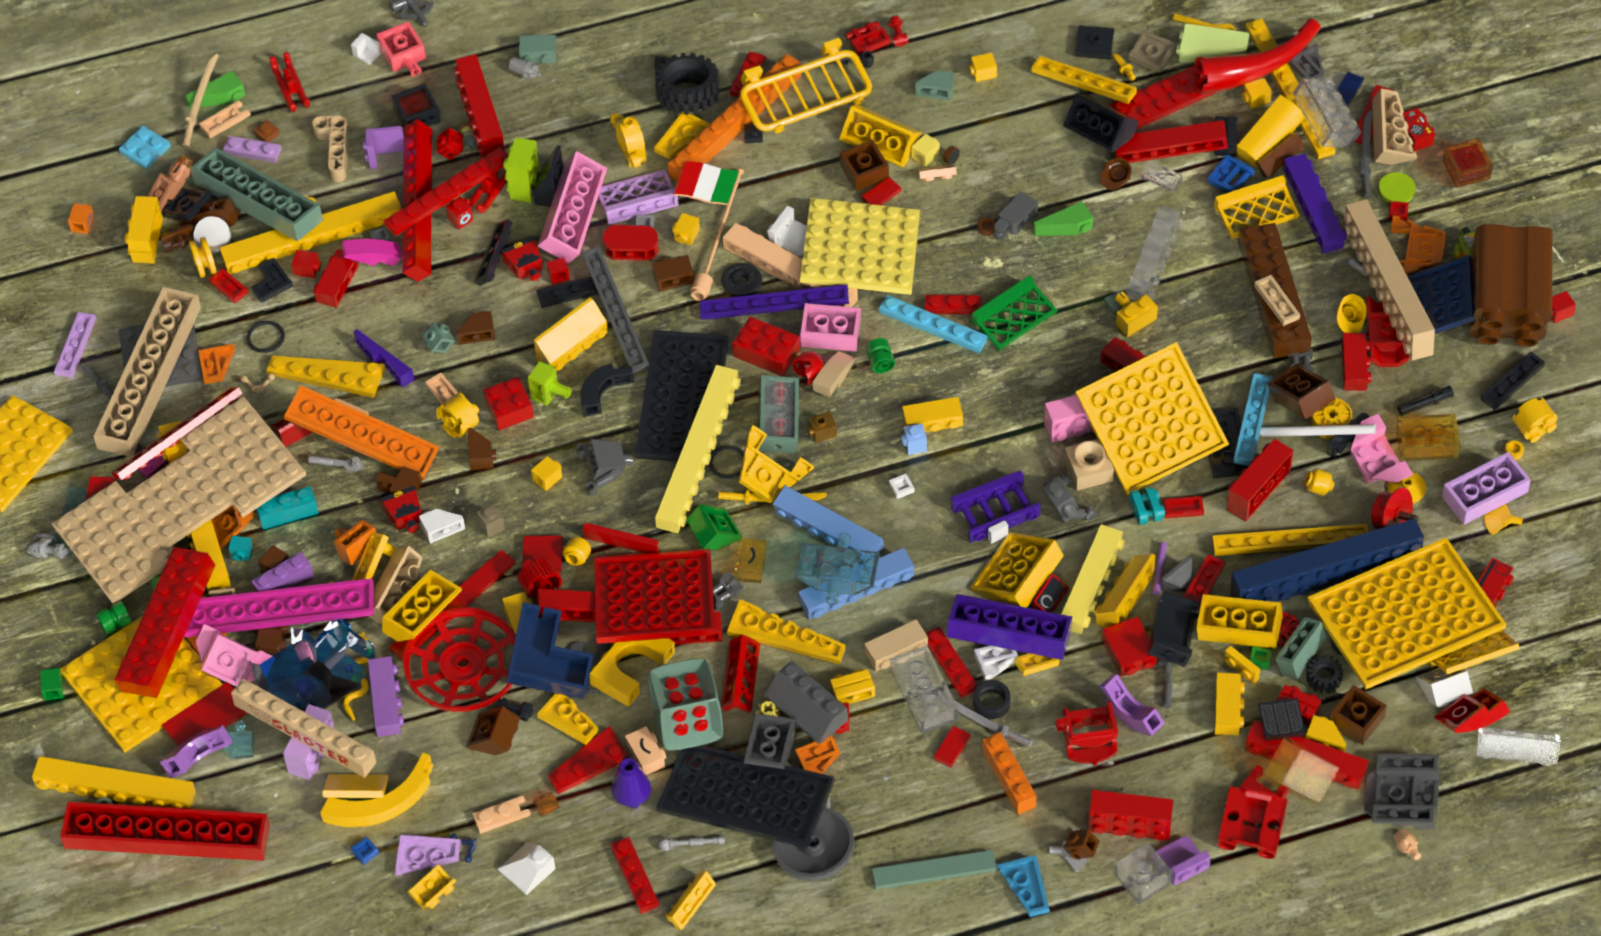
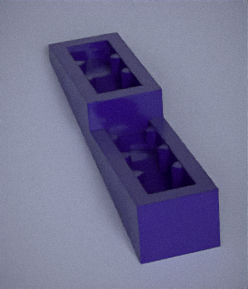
M358 329L353 331L356 344L372 363L385 364V368L401 387L414 381L413 370Z

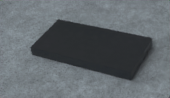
M1238 409L1213 410L1212 412L1229 445L1208 455L1212 477L1214 479L1239 476L1242 470L1247 469L1249 466L1234 463L1241 430Z

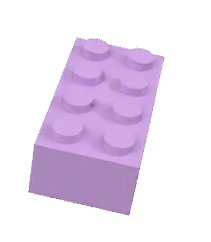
M1507 452L1444 484L1442 498L1462 524L1465 525L1528 493L1531 479L1511 454Z

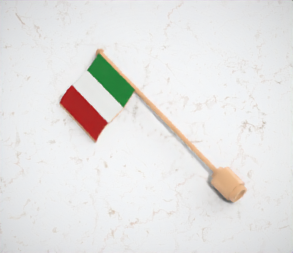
M685 161L673 196H685L707 203L727 205L705 272L697 274L694 278L690 290L691 297L694 300L702 301L709 295L713 279L708 275L741 174H744V170L741 168L729 170L700 162Z

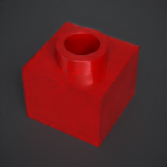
M565 258L547 262L548 275L552 284L570 280Z

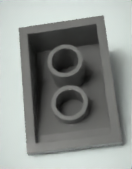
M756 714L744 763L784 769L796 735L795 719Z

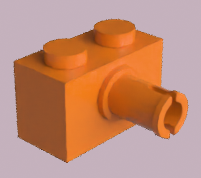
M362 519L348 531L343 527H339V530L336 529L334 535L337 539L334 541L339 558L351 566L359 561L371 533H377L375 527Z

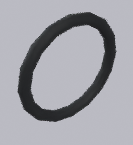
M262 321L250 328L246 339L248 345L253 350L259 353H268L275 351L282 345L285 339V332L278 323ZM262 325H273L280 330L281 339L272 348H257L251 343L250 339L254 329Z
M722 446L714 450L712 462L714 456L722 450H735L743 457L744 451L736 446ZM712 462L709 464L713 474L720 478L731 479L740 476L741 470L732 475H724L714 469Z

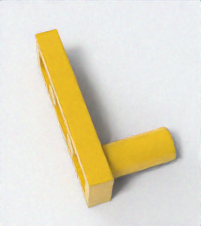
M371 533L352 581L372 578L382 553L392 557L395 549L398 548L387 543L389 537L384 534Z

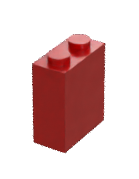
M1138 616L1102 629L1101 640L1120 677L1133 675L1139 670L1149 669L1157 664V657L1148 655L1150 638Z

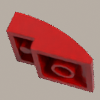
M1482 688L1472 697L1463 694L1437 714L1434 719L1455 733H1463L1493 724L1509 714L1510 710L1503 699Z

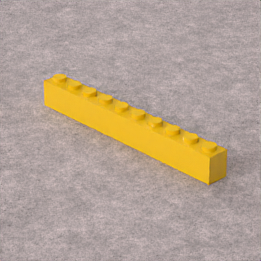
M395 191L322 214L323 221L298 242L275 229L219 247L221 257L229 274L238 273L251 267H257L272 258L279 259L295 254L296 249L309 250L313 247L344 239L372 228H378L384 225L385 219L401 210L402 207Z
M181 421L158 426L160 434L156 435L157 439L179 425ZM178 439L179 442L175 446L167 447L163 450V460H168L169 465L189 452L181 439ZM209 520L187 535V538H191L193 542L190 543L191 550L208 553L215 563V568L206 586L208 592L231 586L212 521Z

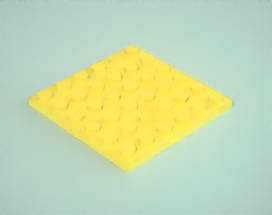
M810 198L800 283L827 286L848 284V288L911 295L920 210Z

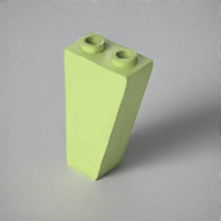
M1185 23L1184 30L1180 31L1179 41L1182 42L1177 45L1176 54L1179 55V62L1181 63L1195 62L1197 57L1244 55L1247 53L1249 33Z

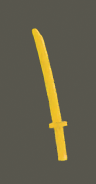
M746 490V494L719 492L718 499L745 501V505H749V501L767 502L757 494L750 493V490ZM808 493L802 495L813 501H818L825 498L827 493Z

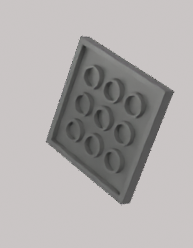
M194 324L165 387L203 380ZM145 325L118 329L124 369Z

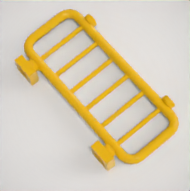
M840 38L823 43L820 49L822 58L763 79H760L763 73L761 66L744 71L741 81L745 86L740 91V97L755 127L765 132L774 130L775 134L785 129V125L852 101L854 105L861 104L864 101L863 97H866L872 91V83L857 54L850 50L839 51L842 42ZM844 57L851 58L865 84L864 90L855 91L839 59ZM835 60L853 93L840 98L824 67V64ZM818 66L821 67L837 98L825 104L808 70ZM805 72L821 105L808 109L792 78L793 75ZM787 77L805 111L794 115L776 81ZM773 83L789 114L788 117L776 120L760 87ZM757 89L773 120L772 123H761L747 96L749 91Z

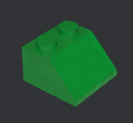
M700 504L686 519L690 530L695 534L699 545L703 549L716 551L743 538L725 508Z

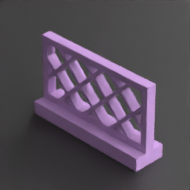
M665 169L601 186L598 195L608 225L636 218V215H647L679 206L678 197L673 196L675 188H673ZM659 177H664L662 182L656 181L655 179ZM645 182L646 185L642 187L638 183ZM651 185L658 186L656 190L649 189ZM623 187L629 188L626 192L620 190ZM633 190L640 191L638 195L632 194L631 192ZM604 192H611L609 196L602 195ZM616 194L623 196L620 200L614 198Z

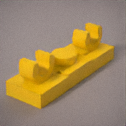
M701 870L699 874L694 875L695 880L692 883H688V888L679 898L676 905H672L670 913L665 914L668 921L672 922L676 929L682 930L716 885L705 870Z

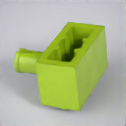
M539 361L528 377L531 399L545 406H548L555 394L565 399L569 398L571 394V387L558 383L556 368L551 364Z

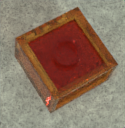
M1479 138L1444 147L1442 161L1456 188L1491 179L1493 165Z

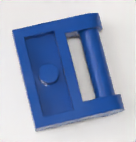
M1227 154L1209 175L1207 183L1225 193L1240 189L1245 181L1254 175L1255 171L1252 167ZM1239 171L1243 172L1232 186L1229 185V182Z

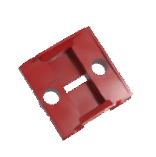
M1230 786L1218 837V846L1225 850H1235L1236 844L1258 849L1259 856L1266 859H1274L1282 832L1288 799L1269 792ZM1234 816L1237 820L1230 821L1228 818ZM1247 821L1261 824L1262 829L1243 825L1242 823ZM1275 825L1278 828L1271 830L1268 826Z

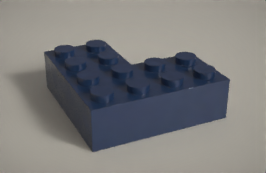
M523 602L506 683L584 699L594 654L555 646L562 611L544 607L542 618L540 619L538 618L540 606Z

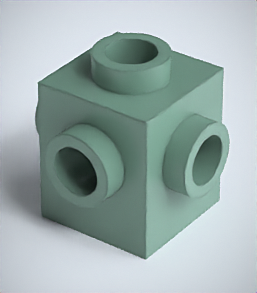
M432 322L422 334L426 345L433 352L445 354L455 342L449 327L443 323Z

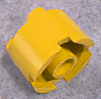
M461 392L449 398L436 409L437 419L441 418L444 423L441 425L442 428L454 438L458 436L461 438L468 433L467 428L473 429L479 423L478 407L474 403L471 404Z
M1540 397L1541 400L1533 398L1518 408V415L1514 414L1512 417L1516 427L1525 439L1530 440L1531 443L1538 441L1542 435L1554 431L1557 427L1555 424L1557 415L1542 397Z

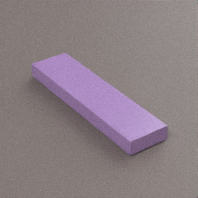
M77 312L55 367V375L73 378L95 324L96 315Z

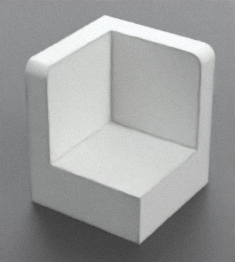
M363 33L351 44L353 56L369 65L381 54L379 42Z

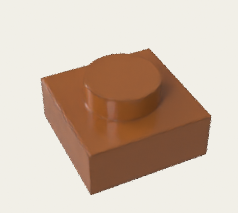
M268 120L254 129V134L263 142H270L280 134L279 129Z

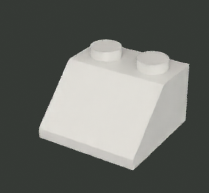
M1437 668L1416 676L1429 703L1437 707L1447 706L1449 702L1457 700L1463 694H1473L1468 672L1464 669L1446 674L1443 670Z

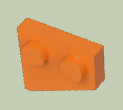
M234 343L198 350L204 384L223 381L235 352Z

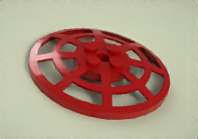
M461 607L442 611L414 639L407 641L403 653L405 678L410 688L422 701L438 709L452 712H467L483 708L500 699L513 685L508 683L499 693L491 698L486 695V692L495 686L500 677H507L509 669H504L502 649L510 643L514 646L516 634L502 618L486 610ZM456 617H475L472 628H457L449 631L443 621ZM483 619L497 625L507 634V637L497 642L491 635L481 631ZM436 625L441 635L437 636L428 645L426 650L416 647L415 644L429 628ZM470 635L468 642L455 643L452 639L453 636ZM478 637L489 642L492 647L483 651L476 645ZM445 641L448 647L442 652L441 656L432 653L437 645ZM411 653L422 657L424 678L412 680L410 673ZM497 653L498 668L487 667L486 658ZM429 660L439 663V673L429 675ZM461 661L468 662L464 667L458 666V663ZM484 674L494 676L491 682L484 688L478 683ZM445 679L451 684L449 691L442 690L434 682ZM429 685L436 693L445 697L443 703L440 704L425 697L417 687ZM471 685L474 690L473 693L456 694L459 686ZM479 697L481 700L478 704L468 706H450L453 699L466 700Z

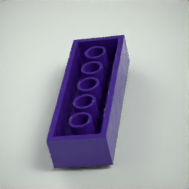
M957 594L948 619L947 637L1063 660L1071 634L1072 616Z

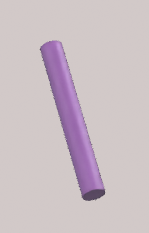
M1165 542L1159 543L1152 589L1154 595L1160 594L1167 543Z

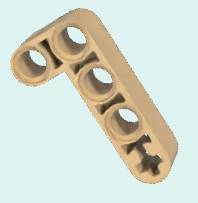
M339 115L318 116L312 122L315 137L319 140H329L328 167L330 177L334 182H342L347 176L349 132L346 118Z

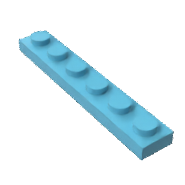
M889 295L885 297L879 307V313L976 353L981 352L988 340V336Z
M1255 373L1253 375L1234 456L1235 464L1250 466L1251 461L1255 457L1270 393L1267 383L1272 380L1273 376Z

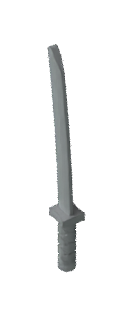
M938 691L941 701L952 709L996 733L1001 732L1004 739L1007 737L1027 747H1031L1033 740L1012 732L1007 725L1003 727L977 714L943 692Z

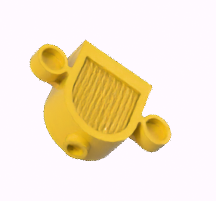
M617 112L610 114L611 124L616 130L617 143L629 167L636 168L641 166V163L646 162L644 138L637 119L634 115L624 118L622 115H618Z

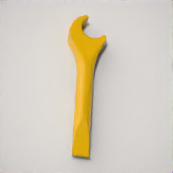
M1175 14L1173 20L1182 23L1236 31L1235 27L1228 23L1211 24L1179 14Z

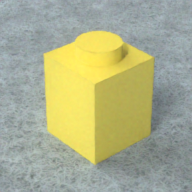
M925 134L911 147L912 158L926 167L940 154V143L934 137Z

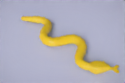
M362 632V635L358 634V636L362 637L363 646L366 645L368 654L350 662L347 670L350 678L361 683V688L350 692L343 699L344 711L352 721H355L356 718L349 706V702L362 697L369 689L368 680L356 673L355 668L367 663L368 659H373L374 656L373 644L369 638L364 637V632Z

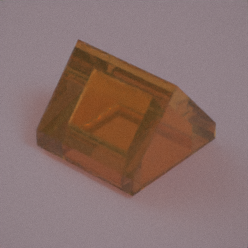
M550 791L532 800L542 817L560 808L554 793Z

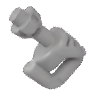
M49 533L36 534L26 550L28 554L36 558H47L49 554H54L57 558L63 559L69 553V549L64 543L52 546L56 536Z

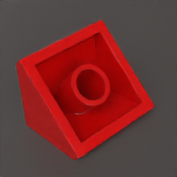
M285 419L269 426L285 447L313 433Z

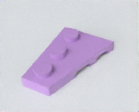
M400 835L395 875L398 876L436 867L438 864L440 866L459 861L461 840Z

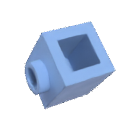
M923 423L904 427V435H901L903 446H906L908 455L927 452V438Z

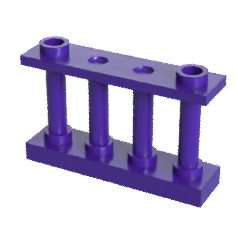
M1021 470L951 497V510L954 514L962 512L971 527L969 530L970 543L981 541L988 537V528L1002 521H1006L1008 528H1011L1028 520H1035L1040 516V503L1031 505L1021 488L1024 486V475ZM1014 491L1024 508L1013 512L1004 494ZM997 498L1006 515L996 519L986 501ZM980 505L989 522L978 526L969 508Z

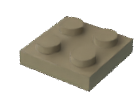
M1144 31L1128 55V60L1161 73L1175 51L1177 43Z

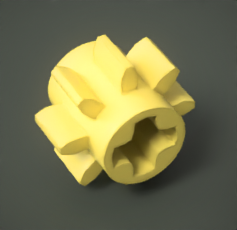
M766 700L763 704H758L756 714L779 717L778 715L781 714V711L776 708L773 702Z

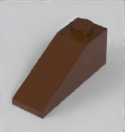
M227 197L205 203L191 221H178L180 223L197 225L205 217L214 216L222 219L229 227L235 225L240 212L230 198Z

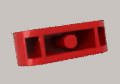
M612 225L603 234L604 252L612 260L650 261L659 252L658 233L651 226Z

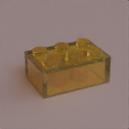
M1456 414L1398 417L1396 434L1401 462L1459 458L1461 442Z

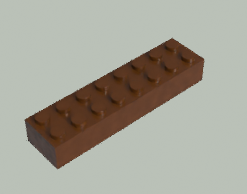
M1276 223L1240 228L1238 236L1239 248L1273 359L1286 357L1289 354L1311 351L1312 338ZM1272 275L1300 313V319L1283 326L1254 287L1255 282Z

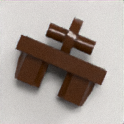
M184 223L179 225L178 229L162 232L160 236L166 253L180 247L184 250L186 249L185 245H188L189 241H194V228L192 224L187 225Z

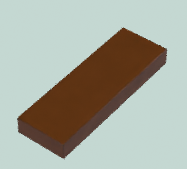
M1293 132L1255 163L1262 176L1268 178L1284 165L1285 158L1295 156L1305 146L1298 133Z

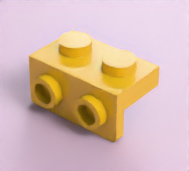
M438 864L407 893L423 910L428 907L432 909L440 902L438 898L443 893L447 896L455 888L453 884L457 880L455 878L451 879Z

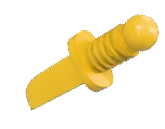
M1112 54V57L1120 67L1119 71L1125 73L1129 80H1135L1136 77L1132 72V65L1126 64L1119 54Z

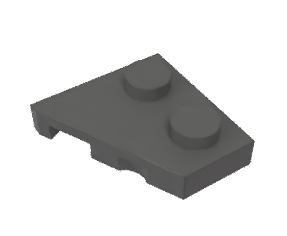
M1317 43L1301 51L1288 62L1309 86L1324 79L1325 75Z

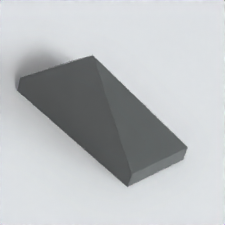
M1188 556L1162 577L1161 589L1163 591H1187L1192 581L1191 556Z

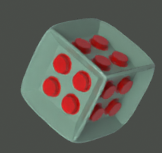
M706 659L679 661L662 665L649 671L648 682L651 703L654 709L659 736L666 750L691 748L722 738L723 721L714 677Z

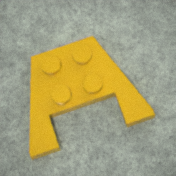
M752 425L748 433L739 483L768 503H771L778 497L785 485L790 488L813 470L815 466L800 457L791 472H789L758 451L767 434Z

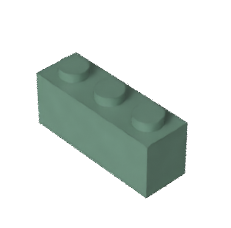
M1307 617L1303 618L1275 658L1281 675L1295 679L1299 678L1327 638L1322 621Z

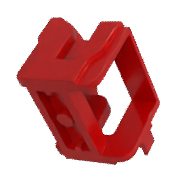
M1107 701L1104 707L1070 712L1068 707H1064L1062 718L1056 719L1057 732L1063 731L1069 760L1096 766L1099 762L1105 761L1117 753L1118 727L1110 701ZM1104 723L1107 725L1105 730L1073 734L1072 728L1080 729L1084 726H1100ZM1072 745L1085 747V749L1073 750Z

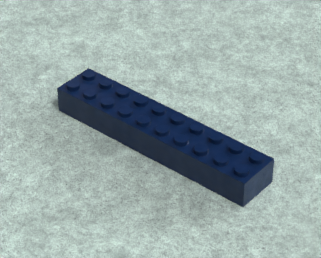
M1414 518L1232 572L1230 595L1233 598L1278 602L1288 600L1294 596L1306 595L1318 589L1323 590L1328 586L1344 582L1422 548L1424 535Z

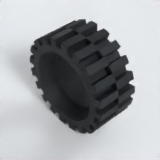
M681 53L679 57L676 54L672 55L671 60L668 58L664 59V64L660 62L658 68H656L657 101H660L662 107L666 106V110L671 111L674 109L676 114H679L680 111H684V115H689L691 111H693V114H697L698 110L701 109L704 112L707 110V106L712 107L714 102L718 100V69H716V64L712 63L711 59L707 58L704 60L703 55L695 57V53H690V56H686V53ZM684 82L699 84V86L692 88H680L675 85Z

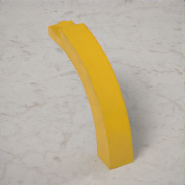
M422 753L409 777L399 787L384 795L383 798L365 801L328 798L320 812L322 821L341 827H365L388 821L402 814L422 797L430 785L429 774L433 768L430 755Z

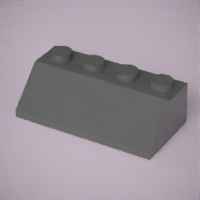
M792 660L777 672L765 693V698L773 702L788 718L795 719V724L819 745L848 721L847 707Z

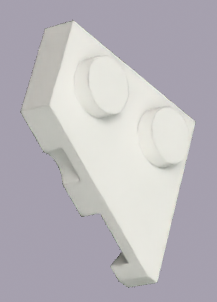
M996 646L974 649V656L985 681L991 680L1015 663V657H1018L1016 650Z

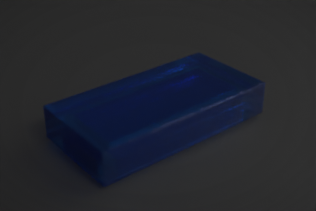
M1347 72L1332 96V100L1349 107L1362 86L1364 78Z

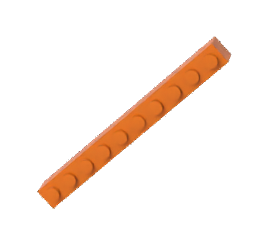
M786 54L760 79L800 66L801 62ZM801 73L793 75V80H798L801 77ZM788 77L776 81L781 93H784L792 85ZM773 83L760 87L769 105L779 97ZM753 89L747 93V96L757 116H759L766 109V106L757 89ZM741 97L668 163V173L671 179L678 183L685 161L707 164L744 130V125H749L752 122Z

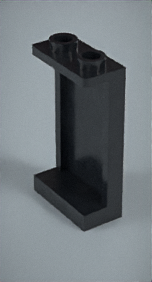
M1163 591L1156 605L1148 655L1183 667L1186 666L1192 655L1193 649H1190L1196 612L1200 607L1199 602Z

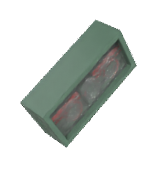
M761 375L758 428L765 432L767 436L758 451L796 454L798 444L799 378Z

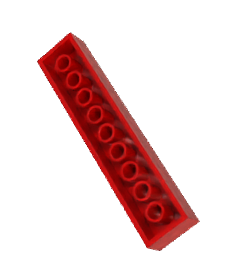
M67 802L60 838L64 849L264 861L270 823L267 814Z

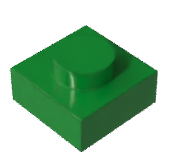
M1253 646L1250 661L1258 668L1268 670L1272 650Z

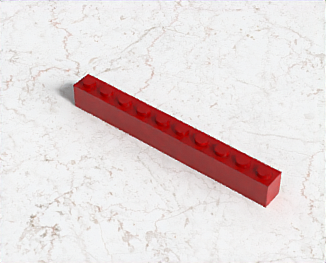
M418 119L404 126L403 208L432 190V128ZM432 213L403 231L402 273L417 282L431 275Z

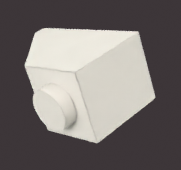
M434 509L419 516L421 528L430 544L465 529L463 517L451 512Z

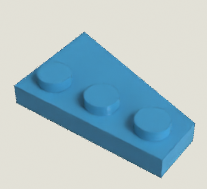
M1036 855L997 865V868L1030 917L1050 912Z

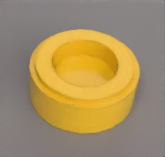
M1509 441L1505 445L1504 454L1509 452L1515 460H1518L1523 456L1524 446L1519 441Z

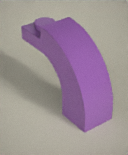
M1112 673L1100 685V688L1107 697L1104 701H1110L1114 714L1133 730L1144 735L1153 736L1165 724L1156 708L1145 706L1131 696L1118 674Z
M223 725L213 729L210 727L182 742L169 752L160 763L168 776L173 778L186 773L202 757L229 746L233 741Z

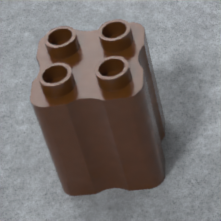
M1480 225L1476 228L1474 244H1472L1470 249V256L1473 260V317L1475 321L1469 322V335L1477 338L1478 343L1483 345H1494L1500 342V338L1515 339V343L1521 347L1536 346L1539 340L1545 338L1547 323L1550 322L1552 317L1553 231L1547 227Z

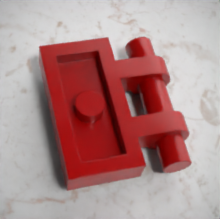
M878 21L868 22L865 26L858 29L853 28L850 30L851 32L845 34L847 40L851 39V46L857 55H862L864 51L871 52L891 44L890 37L883 27L879 28Z

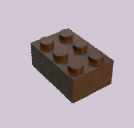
M1298 363L1267 383L1276 403L1304 419L1313 416L1314 413L1335 400L1329 381Z

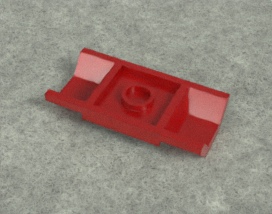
M1366 297L1371 361L1378 367H1399L1409 361V354L1404 352L1403 343L1398 340L1396 329L1391 326L1389 315L1385 314L1383 310V303H1377L1371 297Z

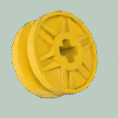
M205 236L200 238V247H197L193 240L189 241L192 258L200 278L205 277L204 268H208L212 275L217 273Z
M1335 397V400L1329 403L1328 406L1311 416V426L1348 425L1352 421V410L1346 402ZM1336 435L1318 436L1327 440H1332Z

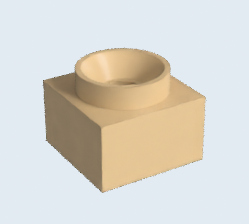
M1098 439L1065 447L1064 461L1076 491L1113 481L1114 467Z

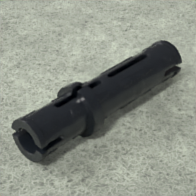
M1448 385L1437 391L1431 390L1429 394L1397 405V410L1400 416H1404L1429 405H1437L1442 400L1454 397L1453 389Z

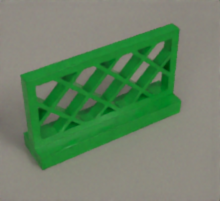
M1031 275L972 313L970 322L974 327L978 326L988 336V339L998 351L1057 313L1054 305L1034 284L1035 280ZM1034 291L1038 298L1037 300L1027 299V294ZM1013 303H1024L1023 310L1012 308ZM1026 303L1037 305L1036 312L1025 310ZM1039 305L1047 306L1050 311L1048 313L1038 312ZM1001 311L1009 312V319L998 318V313ZM1011 314H1022V321L1011 320ZM1025 315L1035 316V321L1033 323L1024 322ZM986 321L995 322L994 329L986 328L983 323ZM997 322L1008 324L1007 331L996 330ZM1010 324L1021 326V331L1018 333L1010 332ZM996 334L1006 335V341L1000 344L995 338Z

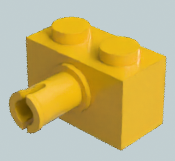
M1124 292L1116 295L1115 301L1123 308L1116 314V326L1126 337H1129L1157 319L1158 306L1147 294L1134 302Z

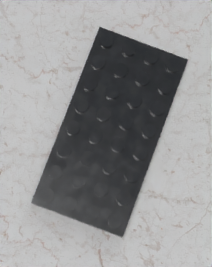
M654 330L635 459L678 462L715 366H726L729 345L728 335ZM711 449V452H710L711 458H710L709 464H711V462H712V455H713V450H712V449Z
M702 745L681 750L656 807L657 812L808 848L834 785L835 779L833 776L785 765L784 769L746 764L744 763V755Z

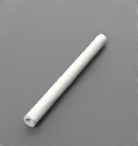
M1375 424L1261 427L1260 435L1261 437L1375 434L1376 426Z

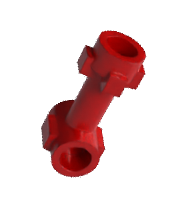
M892 16L889 25L895 31V36H892L895 47L905 46L909 41L907 34L902 33L901 25H903L902 19L899 16Z

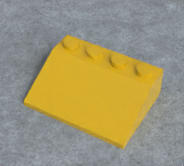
M1010 532L970 589L991 601L1027 608L1064 555L1054 539Z

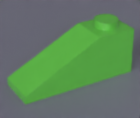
M233 71L209 82L200 107L230 104L245 96L242 82ZM198 89L185 95L190 109Z
M1079 202L1035 221L1033 234L1035 236L1078 235L1093 228V216L1085 204Z

